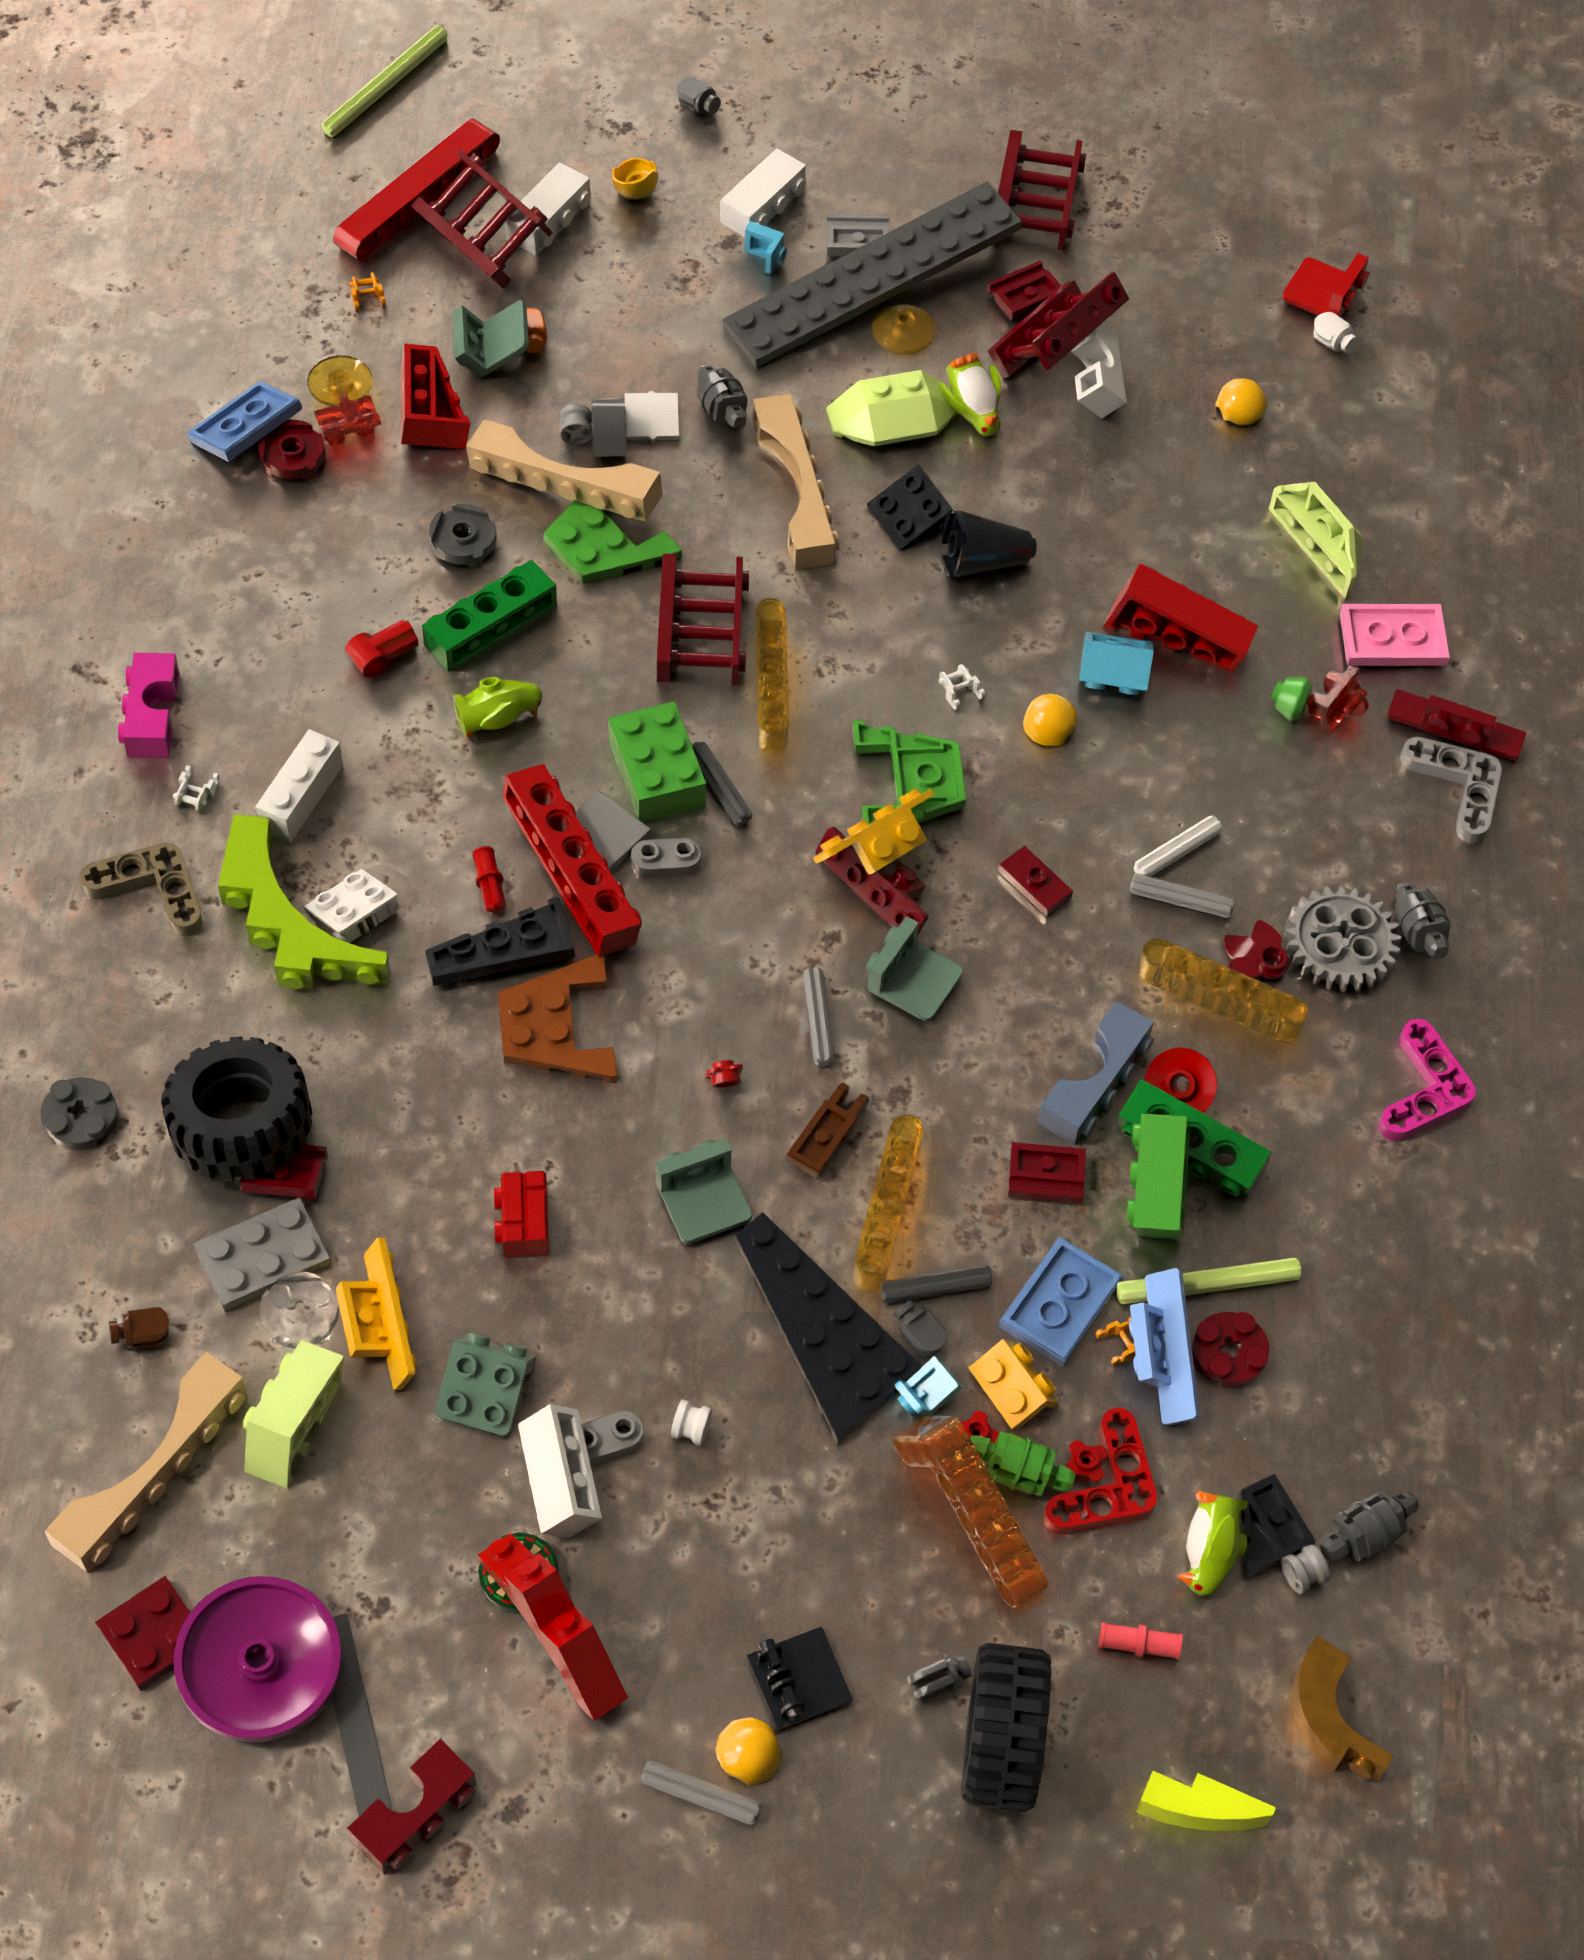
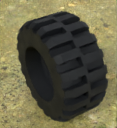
M241 1036L230 1037V1041L220 1042L219 1039L209 1042L210 1046L205 1049L200 1047L190 1053L188 1060L182 1059L174 1068L176 1074L171 1073L168 1076L164 1085L165 1090L161 1097L162 1113L177 1156L183 1159L184 1164L194 1171L200 1169L201 1175L213 1179L218 1175L223 1181H235V1177H243L244 1180L255 1179V1174L264 1172L267 1175L275 1171L276 1165L279 1163L285 1165L294 1157L293 1151H299L306 1141L305 1135L309 1134L312 1126L311 1116L313 1113L303 1071L297 1065L296 1059L289 1052H283L282 1047L272 1042L266 1045L263 1039L250 1037V1040H243ZM251 1097L266 1101L259 1109L241 1118L222 1120L210 1117V1114L215 1109L234 1099Z
M986 1643L978 1648L968 1710L962 1771V1799L970 1805L1026 1812L1036 1805L1044 1762L1051 1693V1658L1042 1649L996 1643Z

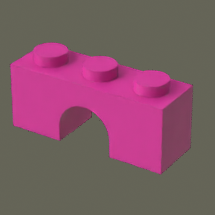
M134 652L132 666L126 667V686L129 687V692L122 696V713L125 715V722L119 723L118 740L119 743H124L127 757L170 758L173 728L169 710L153 709L151 707L159 702L177 701L180 672L175 653Z

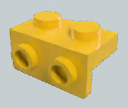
M1002 1339L968 1368L1010 1428L1018 1430L1046 1406L1054 1408L1059 1402L1053 1395L1056 1391L1053 1383L1044 1373L1038 1374L1032 1366L1031 1362L1034 1361V1358L1030 1351L1021 1342L1016 1344L1015 1342Z

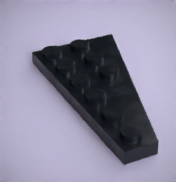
M762 1212L735 1235V1243L753 1279L757 1281L765 1297V1303L770 1313H773L780 1327L779 1330L804 1380L807 1381L821 1414L825 1416L832 1430L831 1434L838 1445L899 1392L894 1386L899 1380L907 1382L922 1366Z

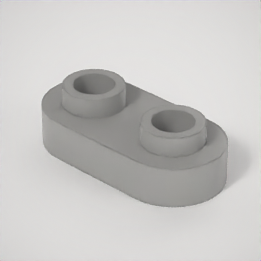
M689 838L643 840L635 844L631 850L632 869L644 877L688 875L695 872L701 864V848L697 842ZM679 851H686V852H689V853H688V854H680ZM652 853L654 855L648 857L643 854Z
M616 1412L581 1424L584 1437H589L593 1440L590 1445L586 1446L590 1465L631 1453L641 1445L643 1440L642 1422L639 1417L631 1412ZM626 1425L631 1430L628 1433L621 1434L617 1431V1428Z

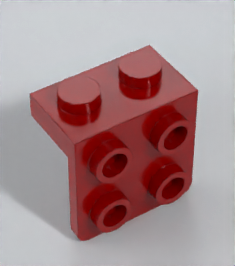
M1357 253L1345 272L1314 258L1307 257L1284 289L1282 299L1317 316L1324 312H1333L1341 317L1345 309L1349 310L1358 289L1362 290L1368 280L1370 272L1366 271L1369 257Z

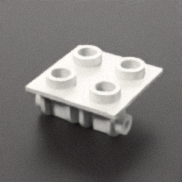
M360 869L345 877L344 881L330 890L317 895L304 908L335 931L332 933L333 937L351 943L362 935L360 930L363 933L369 931L366 921L372 927H376L378 923L394 915L395 909L399 907L396 898L399 896L369 873Z

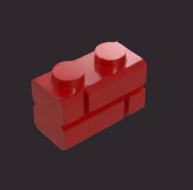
M529 1171L526 1173L506 1172L501 1174V1187H494V1209L502 1210V1221L494 1222L495 1244H503V1254L507 1258L524 1257L525 1255L529 1257L547 1256L549 1254L547 1173L544 1171Z

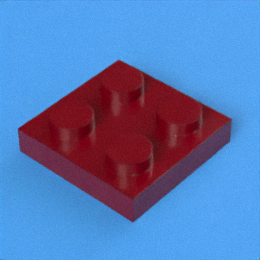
M164 1576L95 1621V1624L139 1691H141L174 1669L173 1660L176 1640L190 1611L167 1577Z

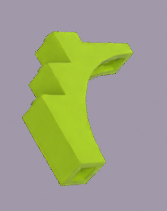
M234 814L218 882L222 905H229L236 909L250 907L246 922L250 945H256L264 949L278 947L274 964L277 984L290 989H301L302 987L314 989L316 976L333 981L350 979L359 980L365 984L388 983L390 975L388 952L358 947L337 939L311 924L292 906L279 887L271 867L273 836L269 817Z

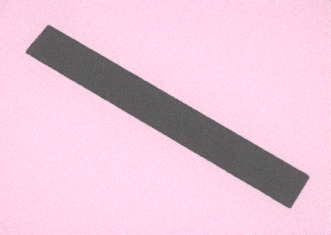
M348 1614L334 1616L332 1618L340 1638L342 1661L340 1676L332 1694L358 1815L360 1816L378 1798L392 1810Z

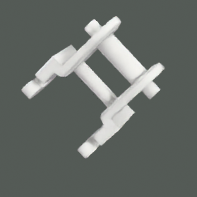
M963 664L958 665V671L948 675L945 672H940L939 674L940 679L938 681L945 688V697L954 710L960 708L959 699L955 700L956 695L954 692L967 686L969 690H973L978 699H983L986 696L985 690H980L981 683L976 675L971 677L968 668H965ZM961 677L964 682L954 686L951 681Z
M186 765V772L182 771L178 779L180 787L177 793L173 795L175 805L179 806L182 802L195 805V810L200 812L206 806L207 798H213L220 782V774L214 773L213 780L210 779L208 784H204L203 788L188 784L193 768ZM191 790L200 794L198 798L186 795L187 791Z

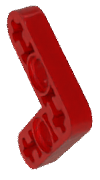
M1123 1408L1109 1409L1103 1415L1099 1427L1102 1445L1107 1450L1106 1459L1114 1484L1053 1496L1048 1501L1044 1512V1522L1053 1533L1066 1535L1142 1520L1149 1517L1153 1512L1157 1501V1491L1136 1420L1128 1410ZM1112 1421H1117L1119 1426H1126L1122 1434L1124 1442L1122 1445L1118 1446L1119 1436L1116 1429H1109ZM1122 1455H1131L1138 1461L1139 1468L1133 1472H1126L1119 1467L1117 1459ZM1138 1481L1136 1487L1140 1498H1147L1143 1507H1139L1136 1501L1130 1502L1134 1493L1133 1482ZM1096 1498L1105 1499L1111 1506V1512L1105 1516L1096 1515L1091 1511L1089 1503ZM1078 1502L1082 1503V1515L1084 1519H1081V1511L1075 1512L1077 1511L1079 1505ZM1057 1507H1062L1065 1513L1074 1512L1069 1514L1067 1522H1062L1060 1516H1053L1056 1513Z

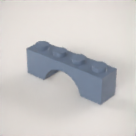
M1116 1000L1098 1025L1093 1043L1103 1058L1104 1068L1095 1076L1085 1080L1071 1081L1059 1079L1041 1104L1037 1123L1073 1145L1076 1144L1082 1134L1088 1136L1098 1121L1096 1116L1101 1107L1107 1110L1117 1094L1115 1087L1120 1081L1126 1083L1132 1075L1136 1066L1133 1062L1137 1056L1144 1057L1151 1048L1154 1038L1150 1035L1154 1022Z

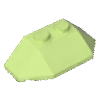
M922 370L859 380L826 407V414L834 436L846 437L855 442L871 446L935 436L958 413L944 399L939 389L941 381Z
M1316 482L1279 485L1275 487L1269 510L1344 599L1349 598L1357 577L1364 542L1361 534Z

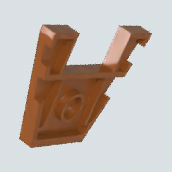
M597 955L591 956L498 992L505 1063L546 1071L554 1068L572 1072V1076L585 1078L586 1075L603 1078V1082L617 1083L614 1047L575 1050L569 992L607 989L604 955L600 957Z

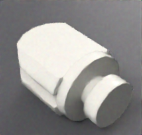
M1324 312L1315 318L1313 337L1317 341L1336 352L1344 351L1345 353H1351L1355 350L1359 338L1354 335V329L1348 322L1333 312Z

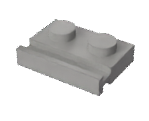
M827 214V256H844L889 233V215Z

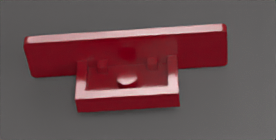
M1400 689L1395 691L1387 713L1388 719L1513 761L1518 760L1526 737L1525 731L1495 722L1497 717L1434 695H1430V698L1427 699Z
M836 827L828 828L815 851L816 855L823 852L820 847L821 844L839 835L841 840L846 837ZM852 845L823 860L827 866L892 927L894 925L899 927L906 916L919 922L918 937L929 916L912 900L920 897L926 887L916 877L913 870L904 866L896 859L869 875Z

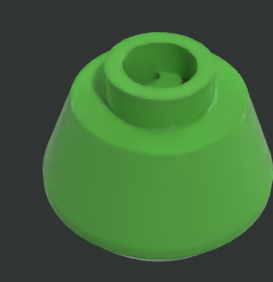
M1287 677L1284 683L1281 681L1277 682L1271 700L1276 702L1275 709L1291 722L1299 720L1303 714L1313 687L1310 679L1307 677Z

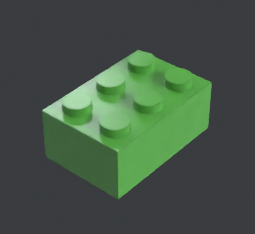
M675 701L608 717L609 744L635 815L639 821L644 823L706 807V782Z
M1141 1114V1123L1133 1125L1132 1146H1135V1152H1138V1161H1131L1130 1184H1132V1189H1136L1135 1199H1128L1127 1222H1130V1226L1134 1228L1138 1237L1183 1240L1191 1131L1187 1116Z

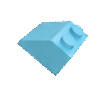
M1085 632L1079 681H1085V686L1088 688L1104 690L1106 685L1118 686L1119 692L1138 695L1139 690L1147 691L1154 653L1152 641Z

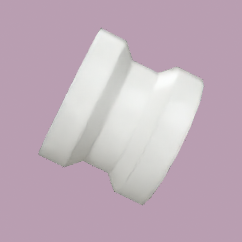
M682 1399L674 1417L671 1437L676 1439L682 1437L690 1438L693 1444L701 1446L709 1427L712 1408L707 1406L701 1408L693 1407L690 1401Z

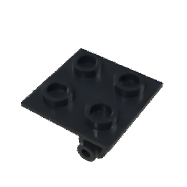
M919 464L867 503V506L900 550L904 549L931 527L943 531L948 514L954 511Z
M822 1626L775 1644L772 1638L764 1640L758 1645L760 1650L747 1655L777 1731L853 1701Z

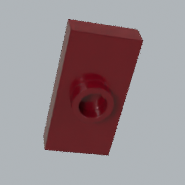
M1025 845L999 864L998 871L1045 916H1048L1072 898L1073 890Z

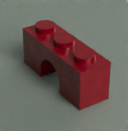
M441 1738L410 1767L412 1781L424 1793L420 1804L415 1809L405 1813L394 1812L378 1798L347 1827L349 1839L383 1874L391 1867L397 1870L403 1866L414 1852L411 1848L423 1836L426 1839L431 1838L444 1824L445 1820L443 1817L454 1806L457 1809L463 1807L475 1793L473 1789L476 1785L475 1773Z

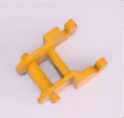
M374 272L371 273V278L356 280L352 276V282H349V286L353 287L351 294L355 311L360 310L359 295L375 293V296L380 299L381 306H386L382 284H377L379 277L375 278ZM371 284L373 286V288L363 290L358 289L359 286Z
M1131 1317L1122 1324H1119L1118 1320L1108 1324L1104 1331L1099 1329L1095 1333L1097 1339H1103L1112 1334L1120 1335L1128 1349L1122 1353V1356L1119 1358L1117 1355L1112 1358L1111 1363L1113 1366H1119L1134 1359L1135 1344L1130 1342L1125 1333L1130 1330L1129 1322Z

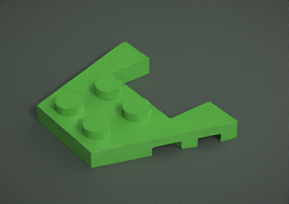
M575 500L544 532V542L582 584L623 574V569L641 566L644 569L655 566L656 561L662 560L663 553L676 554V561L682 558V549L665 531L635 546L602 509H597Z
M853 720L852 732L855 753L891 752L897 804H892L894 809L902 804L899 800L900 797L916 788L920 793L932 788L935 795L910 809L918 823L965 807L966 794L959 742L915 733V736L896 733L895 728L882 726V729L866 726L865 721ZM887 805L862 806V820L865 819L868 824L875 821L873 813Z

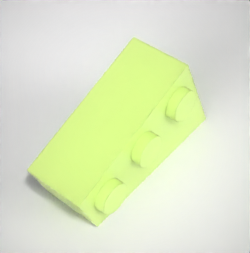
M304 1340L299 1342L293 1353L287 1352L279 1368V1374L275 1380L269 1379L261 1395V1401L257 1407L251 1406L243 1421V1428L246 1429L245 1473L286 1489L288 1488L293 1478L291 1475L293 1459L296 1454L305 1455L309 1443L303 1441L315 1422L321 1423L342 1382L344 1356Z

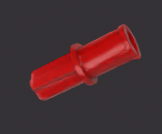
M482 846L472 852V858L478 875L475 882L476 886L481 889L485 910L491 912V914H498L506 908L501 885L504 878L503 874L498 871L494 849L490 846Z

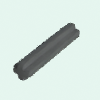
M698 741L693 743L692 748L703 777L736 826L748 824V821L753 816L752 812L705 742Z
M985 1264L881 1282L880 1292L884 1303H893L985 1288L992 1285V1273L990 1267Z

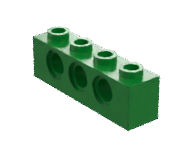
M533 560L521 566H516L505 576L495 582L487 583L478 592L468 598L459 600L453 607L439 615L432 616L426 623L422 624L424 646L447 671H450L556 607V584Z
M1140 1079L1118 1115V1126L1122 1128L1121 1132L1130 1139L1133 1136V1125L1141 1123V1114L1187 1116L1191 1128L1190 1135L1198 1136L1203 1142L1197 1148H1189L1188 1171L1203 1179L1206 1176L1219 1182L1218 1186L1224 1192L1234 1197H1238L1240 1194L1248 1199L1270 1162L1272 1151L1143 1079ZM1221 1153H1227L1235 1159V1162L1225 1167L1219 1165L1215 1161V1157Z

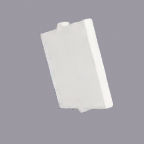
M649 391L648 393H625L626 441H650L654 443L656 440H679L678 393H654V391Z

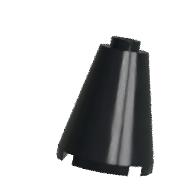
M964 511L949 513L944 523L941 544H947V555L941 556L943 568L948 577L958 578L1025 565L1036 554V539L1032 538L1030 531Z

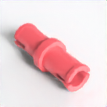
M1102 1622L1099 1648L1135 1652V1657L1143 1658V1654H1150L1180 1660L1183 1634L1146 1629L1147 1625L1138 1624V1628Z

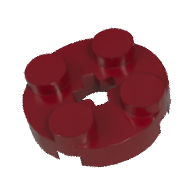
M301 420L285 421L261 438L258 443L261 463L265 467L266 473L274 478H312L318 473V467L325 458V444L322 434L320 432L318 434L313 430L311 424ZM290 446H296V452H286L290 449Z
M1220 1312L1209 1316L1198 1325L1191 1346L1193 1364L1197 1371L1206 1379L1210 1377L1212 1380L1220 1382L1219 1386L1231 1389L1245 1387L1253 1383L1265 1368L1270 1352L1265 1332L1255 1322L1254 1317L1246 1312ZM1225 1343H1232L1239 1348L1236 1352V1357H1231L1229 1352L1222 1353L1220 1349L1224 1347Z

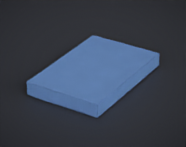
M259 381L188 431L187 435L191 443L229 462L294 416L303 407L299 399Z
M1059 1236L1000 1319L998 1327L1064 1367L1115 1293L1117 1283L1123 1281L1124 1275Z

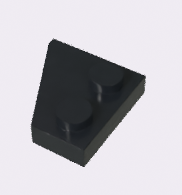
M1275 1474L1241 1489L1239 1499L1248 1501L1247 1508L1240 1511L1241 1533H1245L1247 1536V1547L1243 1555L1244 1571L1247 1578L1281 1563L1283 1557L1289 1554L1297 1555L1301 1553L1303 1547L1315 1544L1316 1540Z

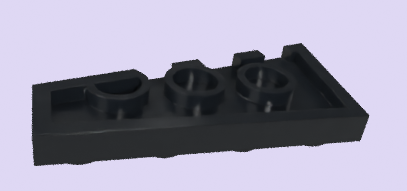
M559 896L547 900L548 905L537 910H533L532 907L518 912L517 918L501 924L498 920L485 925L486 929L483 932L473 936L466 933L425 950L433 986L575 957L574 945Z

